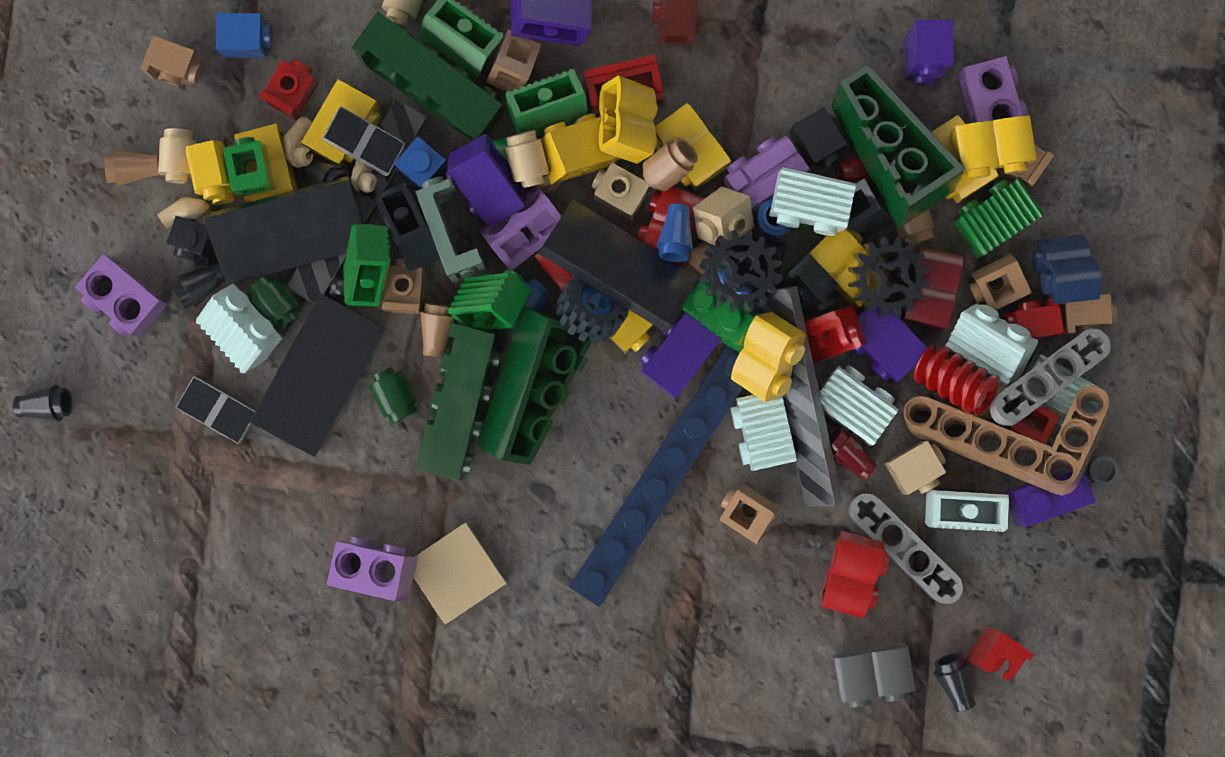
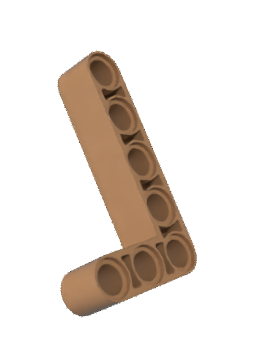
M1091 385L1080 389L1071 404L1052 447L925 396H917L910 399L906 403L903 412L907 428L914 436L1054 494L1066 495L1073 492L1081 480L1107 422L1110 401L1105 390L1098 386ZM1094 401L1099 403L1102 409L1097 413L1091 414L1085 412L1081 407L1086 402ZM920 411H926L931 414L930 419L925 423H916L912 418ZM953 425H961L966 429L960 437L954 438L946 434L948 428ZM1073 434H1080L1087 439V442L1081 447H1073L1066 440ZM987 439H996L1001 443L1000 447L992 452L983 450L981 444ZM1022 453H1031L1036 457V461L1030 466H1021L1015 460ZM1064 467L1072 472V476L1065 481H1059L1054 479L1051 473L1056 468Z

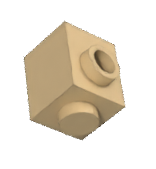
M611 163L607 171L601 168L591 186L596 190L594 193L595 201L631 221L650 190V186L646 181L614 163Z
M720 187L693 207L698 239L715 245L714 242L720 235L728 241V236L732 231L736 230L740 238L747 231L754 228L750 196Z
M921 441L884 462L902 495H909L918 489L923 494L940 484L938 477L946 473L942 466L946 463V460L936 444L930 446L928 441Z

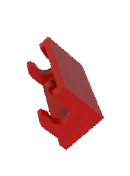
M655 55L584 71L592 113L595 116H600L599 98L602 85L618 75L653 88L656 95V103L664 100Z
M854 306L839 309L804 322L813 364L867 345Z
M987 626L965 657V660L987 673L998 671L1005 661L1008 660L1009 668L1003 673L1002 679L1010 680L1017 674L1026 659L1030 661L1034 654L1005 633Z

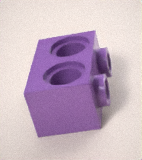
M1006 56L964 67L957 75L970 123L994 121L992 118V110L994 109L1002 110L1007 115V118L1028 115L1025 102L1018 99L1015 87L1018 86L1016 69L1013 65L1009 66ZM982 76H993L998 83V88L996 90L987 89L982 83Z
M535 186L526 193L525 208L489 227L485 225L479 231L508 269L513 270L542 248L561 215L540 188Z
M103 254L75 286L84 295L80 301L97 314L100 310L111 318L108 324L124 337L128 333L141 337L168 305L117 260L106 254ZM110 278L113 284L112 290L108 295L101 296L99 285L104 279ZM138 301L140 313L135 319L130 320L126 313L127 307L130 303Z
M350 536L349 542L336 541L327 581L328 586L392 601H408L417 557L406 555V548L402 546L384 544L383 549L371 547L372 540L357 536ZM356 554L361 560V567L357 573L353 571L351 566L352 558ZM389 562L395 567V576L391 581L385 575V568Z

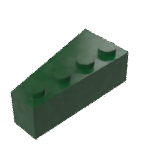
M378 11L352 46L362 65L470 141L486 133L488 135L504 113L503 106L499 103L501 97L485 85L479 88L470 81L472 77L465 70L455 64L451 67L441 59L442 55L427 44L422 45L413 38V35L397 23L394 24Z
M868 64L840 81L831 107L898 228H901L953 193L965 168Z
M524 307L517 320L477 444L478 447L502 461L531 465L553 425V421L550 419L552 414L560 404L564 405L570 394L566 390L576 371L582 372L588 361L584 356L591 345L590 337L588 336L585 341H581L578 339L580 333L575 331L573 336L567 331L570 325L562 326L559 322L563 316Z
M451 323L448 336L454 337L452 348L448 347L446 353H443L440 365V376H443L442 384L438 383L434 390L431 402V412H434L432 420L428 419L415 469L462 481L463 474L470 475L475 454L469 453L473 439L479 440L484 424V418L479 417L482 403L489 404L494 383L488 382L492 368H499L504 348L498 346L499 339L495 334Z

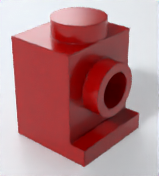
M293 59L291 64L281 60L264 91H261L259 97L265 104L297 121L318 83L314 77L310 76L313 70L296 59ZM293 79L295 82L293 88L284 90L283 87L287 80Z
M1050 298L1042 301L1043 307H1040L1039 301L1017 304L1018 311L1003 315V320L1007 323L1017 324L1026 328L1030 332L1032 339L1052 337L1064 333L1059 304H1054Z
M1021 401L1019 404H1017L1015 407H1013L1010 412H1012L1014 408H1016L1018 405H1020V404H1021L1022 402H1024V401ZM1039 406L1030 414L1041 421L1027 415L1012 426H1003V428L1046 445L1059 415L1043 406Z

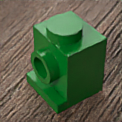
M245 137L234 140L233 146L223 148L231 190L234 194L244 197L276 190L267 148L260 140L255 141L254 137ZM251 161H256V171L247 173V164Z

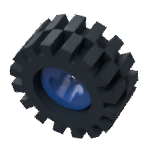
M576 276L569 280L556 304L558 305L556 310L557 316H563L559 322L562 326L570 325L567 332L572 336L575 331L580 333L578 339L581 341H585L589 336L590 343H597L599 339L602 342L608 341L610 337L612 338L629 314L627 313L629 309ZM591 301L592 304L595 303V306L598 305L599 307L597 310H593L587 304Z

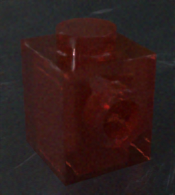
M698 0L653 1L652 24H659L658 42L694 45Z

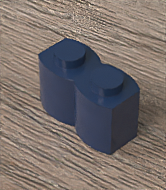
M1083 235L1038 239L1037 250L1032 251V266L1034 272H1039L1041 275L1043 293L1049 294L1054 304L1100 299L1101 272L1095 258L1091 256L1088 242Z

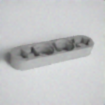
M1088 329L1030 370L991 401L990 414L993 420L1003 426H1012L1021 421L1106 358L1111 349L1108 336L1101 330ZM1089 343H1096L1097 348L1095 351L1081 358L1078 352ZM1058 358L1067 359L1073 367L1071 376H1064L1056 369V360ZM1037 378L1043 382L1046 390L1044 396H1036L1030 392L1028 388L1029 379ZM1020 396L1024 402L1014 408L1012 412L1006 414L1002 409L1005 404Z
M862 493L851 499L848 506L849 517L870 539L884 542L882 539L884 528L888 525L899 527L902 532L901 541L895 546H888L884 543L885 553L889 554L890 558L932 599L942 604H951L960 598L963 592V584L959 576L879 498L873 494ZM860 501L863 503L871 501L874 504L871 511L878 518H881L883 513L888 516L887 519L878 524L874 533L869 527L875 523L867 516H863L861 519L857 516L860 511L857 504ZM920 550L927 555L928 566L923 571L915 572L910 568L908 560L913 552ZM936 565L941 568L935 572L940 579L948 581L950 578L953 582L950 588L953 592L951 595L942 593L939 596L937 592L940 587L931 578H929L927 584L923 582V578L932 574Z

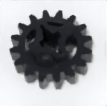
M734 230L728 236V241L720 235L714 242L715 246H708L704 253L708 258H703L699 265V268L707 272L702 274L699 280L700 283L710 284L709 289L705 293L707 297L714 294L719 297L716 303L717 307H721L727 302L730 303V312L735 313L739 305H742L747 314L754 308V303L761 309L766 305L767 298L772 299L778 290L774 286L779 285L783 276L774 272L782 266V261L772 260L771 257L776 252V249L773 247L766 250L763 247L766 238L762 236L755 242L752 241L751 231H747L743 238H739L738 233ZM733 250H743L744 252L735 253ZM739 267L745 270L743 277L736 273ZM718 272L722 275L723 283L719 278ZM747 291L750 294H738L735 292Z
M878 237L877 247L872 242H866L863 244L866 254L855 253L853 255L859 264L857 267H848L850 273L856 274V280L850 281L848 287L858 288L859 292L853 297L855 301L866 300L863 310L871 312L877 307V316L886 317L889 310L893 317L901 316V307L906 311H913L914 305L912 300H924L925 297L919 290L920 287L930 286V282L922 279V274L929 272L930 267L920 266L919 262L925 255L924 253H912L915 246L913 242H906L901 247V237H892L890 243L886 237ZM884 252H894L893 256H889L887 261L884 262L875 258ZM908 267L911 271V280L909 279ZM881 270H892L890 276L897 284L886 283L888 278ZM867 273L869 274L870 287L867 284ZM895 292L902 295V297L895 301H884L885 298H889L891 293Z

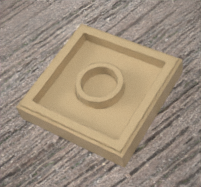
M467 522L415 556L417 561L413 578L445 625L507 584Z

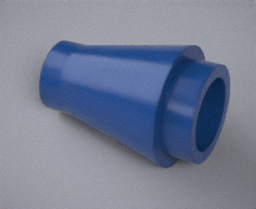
M671 204L668 206L667 216L656 248L659 249V257L672 262L687 261L689 253L693 251L689 217L690 208L682 204Z

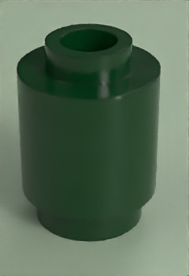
M270 274L260 278L248 289L247 294L251 297V304L264 318L271 322L274 329L281 326L284 330L300 317L297 311L300 309L301 304L279 279H273Z
M390 367L372 376L375 383L371 384L369 388L383 417H388L391 424L397 423L418 412L414 405L417 401L402 370L395 373L393 368Z

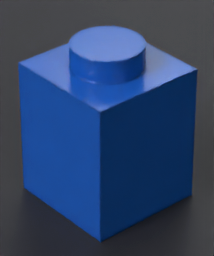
M216 13V50L224 58H267V47H272L273 30L271 25H267V21L261 13Z
M419 137L412 142L394 163L398 171L420 190L423 189L422 183L436 177H442L448 169L447 161Z

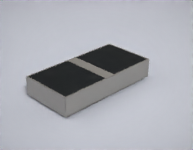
M342 106L338 107L321 138L324 142L384 176L389 175L405 145L403 141Z
M193 376L175 407L237 444L243 442L252 424L249 421L255 412L254 409L196 376Z

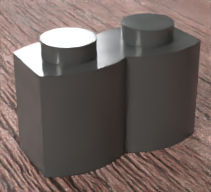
M905 643L832 655L839 699L842 703L849 702V707L855 708L870 705L871 698L885 696L886 701H900L908 698V692L916 691L909 648Z

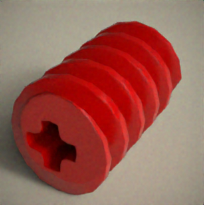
M936 346L928 347L916 365L914 371L915 381L921 385H926L927 389L932 392H938L940 397L946 400L950 399L953 405L962 406L963 411L966 413H974L976 416L983 413L996 395L1000 377L994 374L986 381L988 370L981 367L975 372L976 363L971 360L963 365L964 356L957 353L951 357L952 349L948 346L941 348L938 352Z

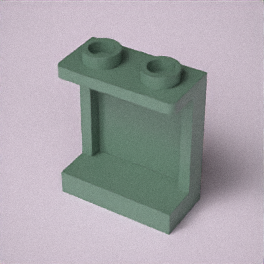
M436 177L422 183L423 189L415 192L448 278L453 283L464 280V278L486 272V265L477 248L458 255L440 207L442 203L459 197L452 180L447 179L444 181L443 177Z

